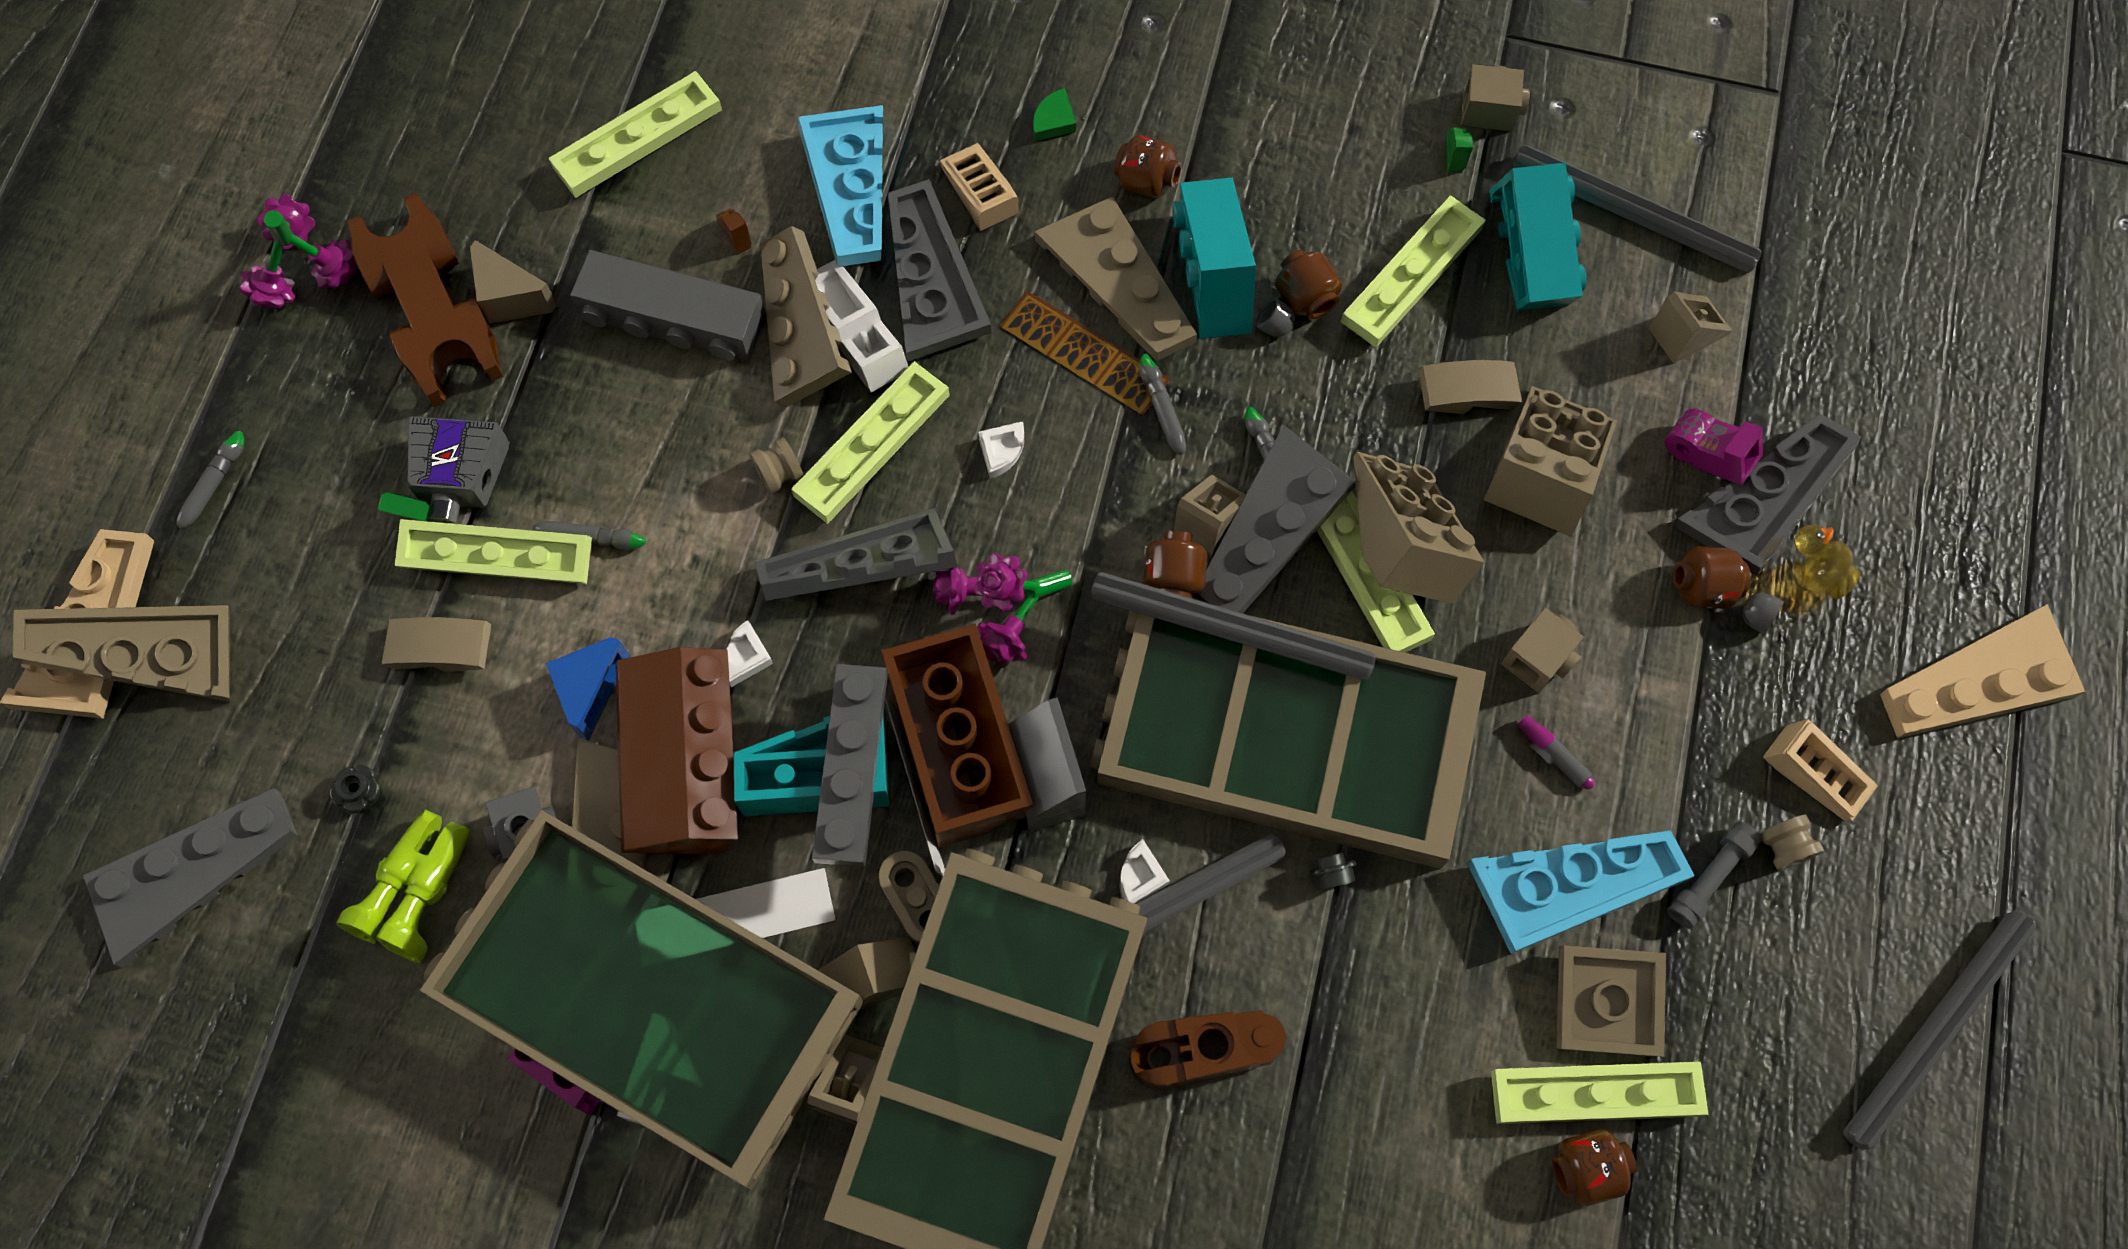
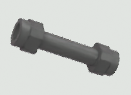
M1740 821L1736 822L1720 841V845L1723 847L1690 890H1682L1671 902L1667 909L1670 918L1680 926L1692 929L1708 911L1709 907L1706 904L1708 899L1738 861H1745L1757 849L1762 841L1761 835L1750 825Z

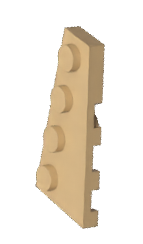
M100 529L69 582L73 588L65 602L60 607L55 606L54 609L136 607L154 540L144 533ZM21 664V667L25 670L14 689L7 688L0 700V704L8 709L103 719L114 681Z
M2047 604L1887 688L1880 696L1898 739L2076 698L2084 693L2085 689Z

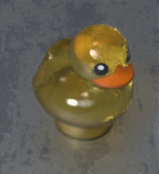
M1807 525L1800 528L1796 533L1794 543L1799 553L1807 558L1802 565L1794 566L1793 575L1802 590L1808 593H1826L1833 599L1842 598L1855 587L1861 575L1860 570L1853 565L1851 549L1843 542H1830L1834 532L1832 527L1824 529L1818 525Z

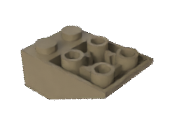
M1532 386L1494 472L1484 500L1563 534L1572 536L1593 496L1617 420L1607 417L1598 409L1585 408L1570 402L1554 391L1541 390Z
M1356 452L1353 458L1362 556L1381 588L1453 603L1485 561L1474 545L1475 540L1473 536L1463 528L1454 514L1455 507L1444 498L1436 485V477L1430 470L1418 464L1409 466L1395 462L1385 455H1378L1376 457Z

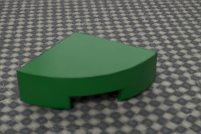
M1065 88L1048 95L1037 107L1033 119L1035 141L1076 132V121Z
M1451 127L1446 134L1448 172H1463L1466 169L1473 149L1472 136L1465 129Z
M385 492V494H381L378 510L426 521L430 505L426 501L412 499L409 496Z

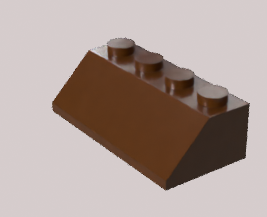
M976 623L881 650L888 673V680L938 847L941 848L987 834L1033 807L1031 795Z
M676 647L618 660L615 663L621 853H721L738 839L736 803L734 802V759L728 650Z

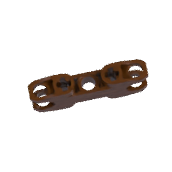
M415 192L405 196L404 201L408 208L409 220L404 229L396 235L381 237L370 233L360 215L348 220V227L352 239V253L375 299L394 291L396 292L410 324L389 333V336L400 361L409 371L413 380L422 388L433 407L446 402L441 377L446 367L454 361L471 359L480 363L491 382L504 376L499 361L497 341L476 298L472 297L454 305L440 272L458 265L460 262L438 218L426 207L418 193Z

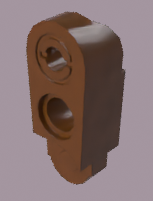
M1263 1010L1235 1014L1234 1012L1155 1022L1144 1027L1138 1034L1139 1036H1136L1130 1050V1067L1135 1078L1142 1085L1153 1090L1173 1089L1255 1070L1257 1067L1272 1064L1273 1059L1284 1048L1286 1032L1282 1023L1276 1017L1263 1014ZM1205 1035L1219 1037L1225 1046L1224 1056L1217 1060L1205 1058L1199 1051L1198 1040ZM1162 1049L1166 1051L1170 1057V1062L1163 1067H1154L1150 1061V1055L1154 1050Z

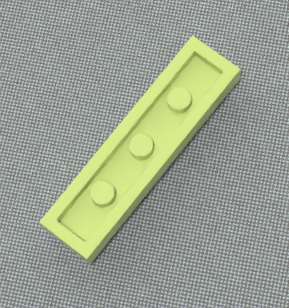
M694 71L549 157V161L574 197L577 198L722 111L720 101L700 75Z
M1450 195L1342 315L1341 323L1374 347H1377L1479 234L1486 220Z
M914 361L791 489L793 497L828 524L950 396L949 387Z
M1351 491L1318 528L1317 532L1381 645L1384 648L1406 653L1431 641L1435 633L1412 594L1381 588L1362 556L1357 498L1353 491Z
M400 519L395 566L406 569L587 584L592 538L587 535Z
M1701 1062L1509 1068L1491 1071L1496 1124L1682 1118L1709 1115Z

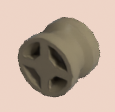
M784 437L775 440L773 447L766 451L757 449L750 453L752 462L770 494L779 491L781 484L789 480L797 482L804 476L797 458Z
M1806 814L1786 820L1760 833L1763 843L1771 846L1775 854L1773 863L1777 871L1798 865L1824 852L1821 843L1812 839L1808 831L1811 823Z

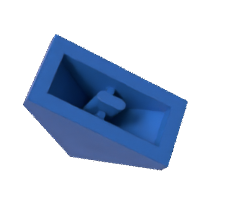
M609 637L546 663L569 725L580 738L589 741L616 685L615 663L618 660L629 658V654L623 644L616 638Z

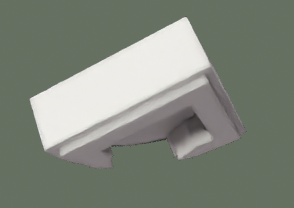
M1023 421L978 432L989 478L1002 475L1017 462L1024 446Z
M748 620L733 632L731 641L726 649L728 650L729 682L731 687L773 664Z
M1143 839L1129 851L1123 863L1119 880L1121 898L1135 904L1169 885L1170 881Z

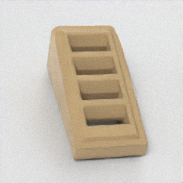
M979 143L940 160V166L980 231L1019 213L1016 193ZM973 159L977 162L959 171L956 168ZM980 170L983 172V174L968 181L964 179ZM988 181L990 183V185L975 192L972 190L973 188L982 185ZM993 193L997 194L996 197H993L983 203L980 200Z
M1809 719L1787 725L1763 756L1778 772L1846 822L1854 820L1878 787L1870 777ZM1802 746V749H1801V750L1799 751V753L1797 754L1796 752H1797L1798 749ZM1815 756L1819 761L1812 769L1808 764ZM1832 769L1836 773L1827 783L1824 778ZM1849 781L1853 786L1845 797L1842 798L1838 792Z

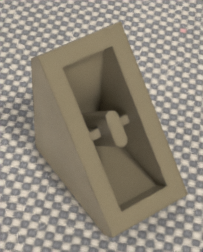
M476 240L470 246L476 299L489 324L552 313L555 310L557 304L547 283Z
M1675 291L1666 298L1648 328L1673 363L1713 344L1732 332V329L1707 296Z
M1210 475L1181 498L1177 506L1174 531L1191 533L1193 535L1192 542L1202 545L1209 554L1213 555L1224 538L1246 494L1216 476Z
M909 936L859 944L817 971L859 994L863 1001L859 1009L860 1011L902 995L916 953ZM822 994L827 1006L831 999Z
M844 1034L811 1090L807 1104L816 1112L856 1126L883 1047Z

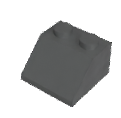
M1053 698L1008 724L1033 802L1031 809L1015 817V820L1025 819L1028 833L1085 816L1086 788L1058 698Z

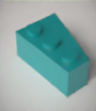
M1566 162L1512 168L1489 190L1491 203L1500 202L1505 221L1498 223L1497 229L1500 238H1509L1511 258L1506 260V266L1517 311L1570 305L1583 297L1582 291L1586 288L1585 268L1582 264H1579L1577 247L1581 239L1580 226L1577 220H1573L1571 203L1575 197L1573 178L1567 176Z
M1233 178L1180 183V201L1173 202L1172 204L1173 222L1175 229L1181 228L1182 230L1179 231L1180 253L1182 258H1186V277L1188 287L1191 288L1199 339L1252 334L1256 264Z
M885 705L872 808L891 806L887 712ZM830 716L823 718V722L797 732L791 730L734 753V802L743 817L818 811Z

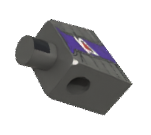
M424 417L409 418L407 481L409 488L417 499L426 501L430 505L428 522L457 524L460 507L483 508L488 504L510 444L498 422Z

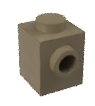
M1472 64L1463 91L1461 126L1512 132L1518 115H1525L1529 104L1530 90L1523 88L1524 70L1510 69L1505 66Z
M1545 607L1510 649L1501 665L1537 693H1540L1555 674L1564 679L1579 661L1581 656L1574 652V650L1584 639V636L1577 632L1576 626L1567 617L1557 613L1554 614Z

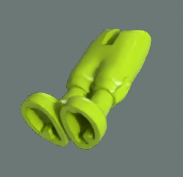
M424 810L406 830L388 857H384L379 862L376 872L378 884L362 902L350 906L341 912L336 922L337 926L361 940L372 944L378 941L398 956L415 963H421L427 954L428 946L418 933L419 920L426 905L438 902L447 892V883L462 855L470 835V829L452 821L439 834L442 817ZM408 886L404 899L393 915L384 923L385 914L396 894Z

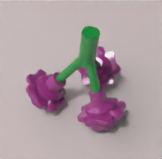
M288 194L281 195L279 202L274 198H268L265 201L264 211L257 217L258 224L265 227L262 234L264 239L274 241L269 262L263 264V267L254 266L252 271H242L240 274L243 283L240 286V292L243 295L249 296L250 301L256 306H262L267 309L281 308L284 302L292 303L295 299V295L292 292L295 282L292 279L284 278V273L279 266L283 248L289 249L295 246L308 254V259L315 263L311 275L316 277L317 286L321 289H326L328 286L336 288L338 285H345L348 283L349 278L356 273L357 268L354 255L350 249V242L346 239H342L339 242L331 240L326 248L318 244L312 246L307 243L308 233L315 226L314 219L307 216L310 212L309 205L296 202Z
M992 553L988 563L982 562L978 565V577H967L962 569H958V567L936 571V576L933 579V593L935 594L936 602L947 605L950 615H955L957 607L964 602L966 596H983L982 604L984 607H998L1003 611H1009L1013 606V601L1020 602L1023 600L1025 592L1027 598L1016 614L1009 615L1003 625L987 622L986 624L979 623L977 626L986 657L992 662L1007 665L1010 661L1017 662V660L1025 661L1027 659V655L1024 652L1025 646L1018 636L1025 626L1023 620L1039 597L1072 585V577L1066 569L1029 581L1026 580V570L1018 568V557H1003L999 553Z

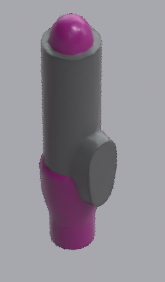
M1529 715L1525 716L1517 724L1532 743L1529 747L1547 765L1555 764L1578 787L1581 786L1584 789H1592L1595 782L1591 776L1592 773L1547 728L1537 723Z

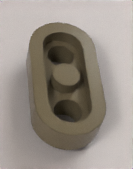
M899 851L888 856L882 863L879 871V882L907 934L915 943L919 944L924 932L921 920L925 915L930 914L939 885L926 862L918 854L910 851ZM909 872L915 877L914 882L908 887L898 886L896 879L901 873ZM948 903L934 946L945 942L949 938V933L954 930L955 917L950 903Z

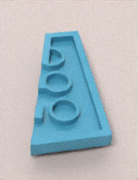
M883 105L798 117L800 136L837 267L880 261L882 249Z
M1671 831L1608 839L1606 842L1582 845V843L1565 845L1557 849L1533 852V850L1515 852L1508 856L1488 858V856L1473 858L1467 862L1511 954L1683 883L1694 876Z

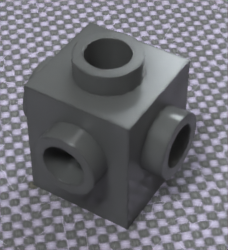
M535 786L485 802L492 825L484 827L483 832L491 856L502 854L503 860L506 863L517 847L514 844L517 836L514 832L528 820H535L541 810L556 818L552 805L545 808L541 807Z

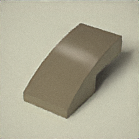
M1453 361L1425 365L1418 370L1425 411L1465 414L1474 406L1513 410L1522 403L1515 363L1512 361Z
M441 617L389 619L382 665L393 670L435 667L445 673L485 669L491 623L483 620Z

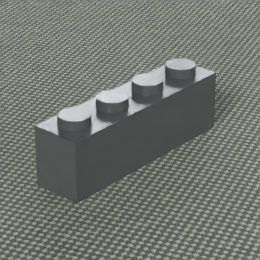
M589 250L570 294L580 318L593 326L605 327L610 325L622 328L635 337L648 338L652 336L664 339L677 348L690 349L694 347L709 351L719 359L727 361L736 358L749 362L766 319L765 309L759 293Z

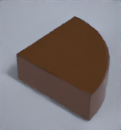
M730 208L716 215L717 223L737 254L751 248L752 242L747 224L739 213L734 212V209L731 210Z

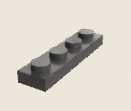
M836 665L812 855L814 863L865 867L888 677L885 667Z

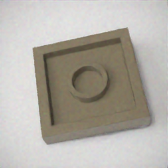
M1559 946L1556 1048L1664 1057L1666 953Z

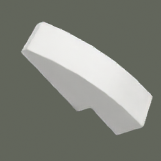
M835 260L817 269L819 275L815 282L818 290L826 295L829 308L826 310L829 323L837 328L841 339L838 347L868 390L873 392L899 378L908 368L902 346L882 323L876 306L843 266L837 267Z

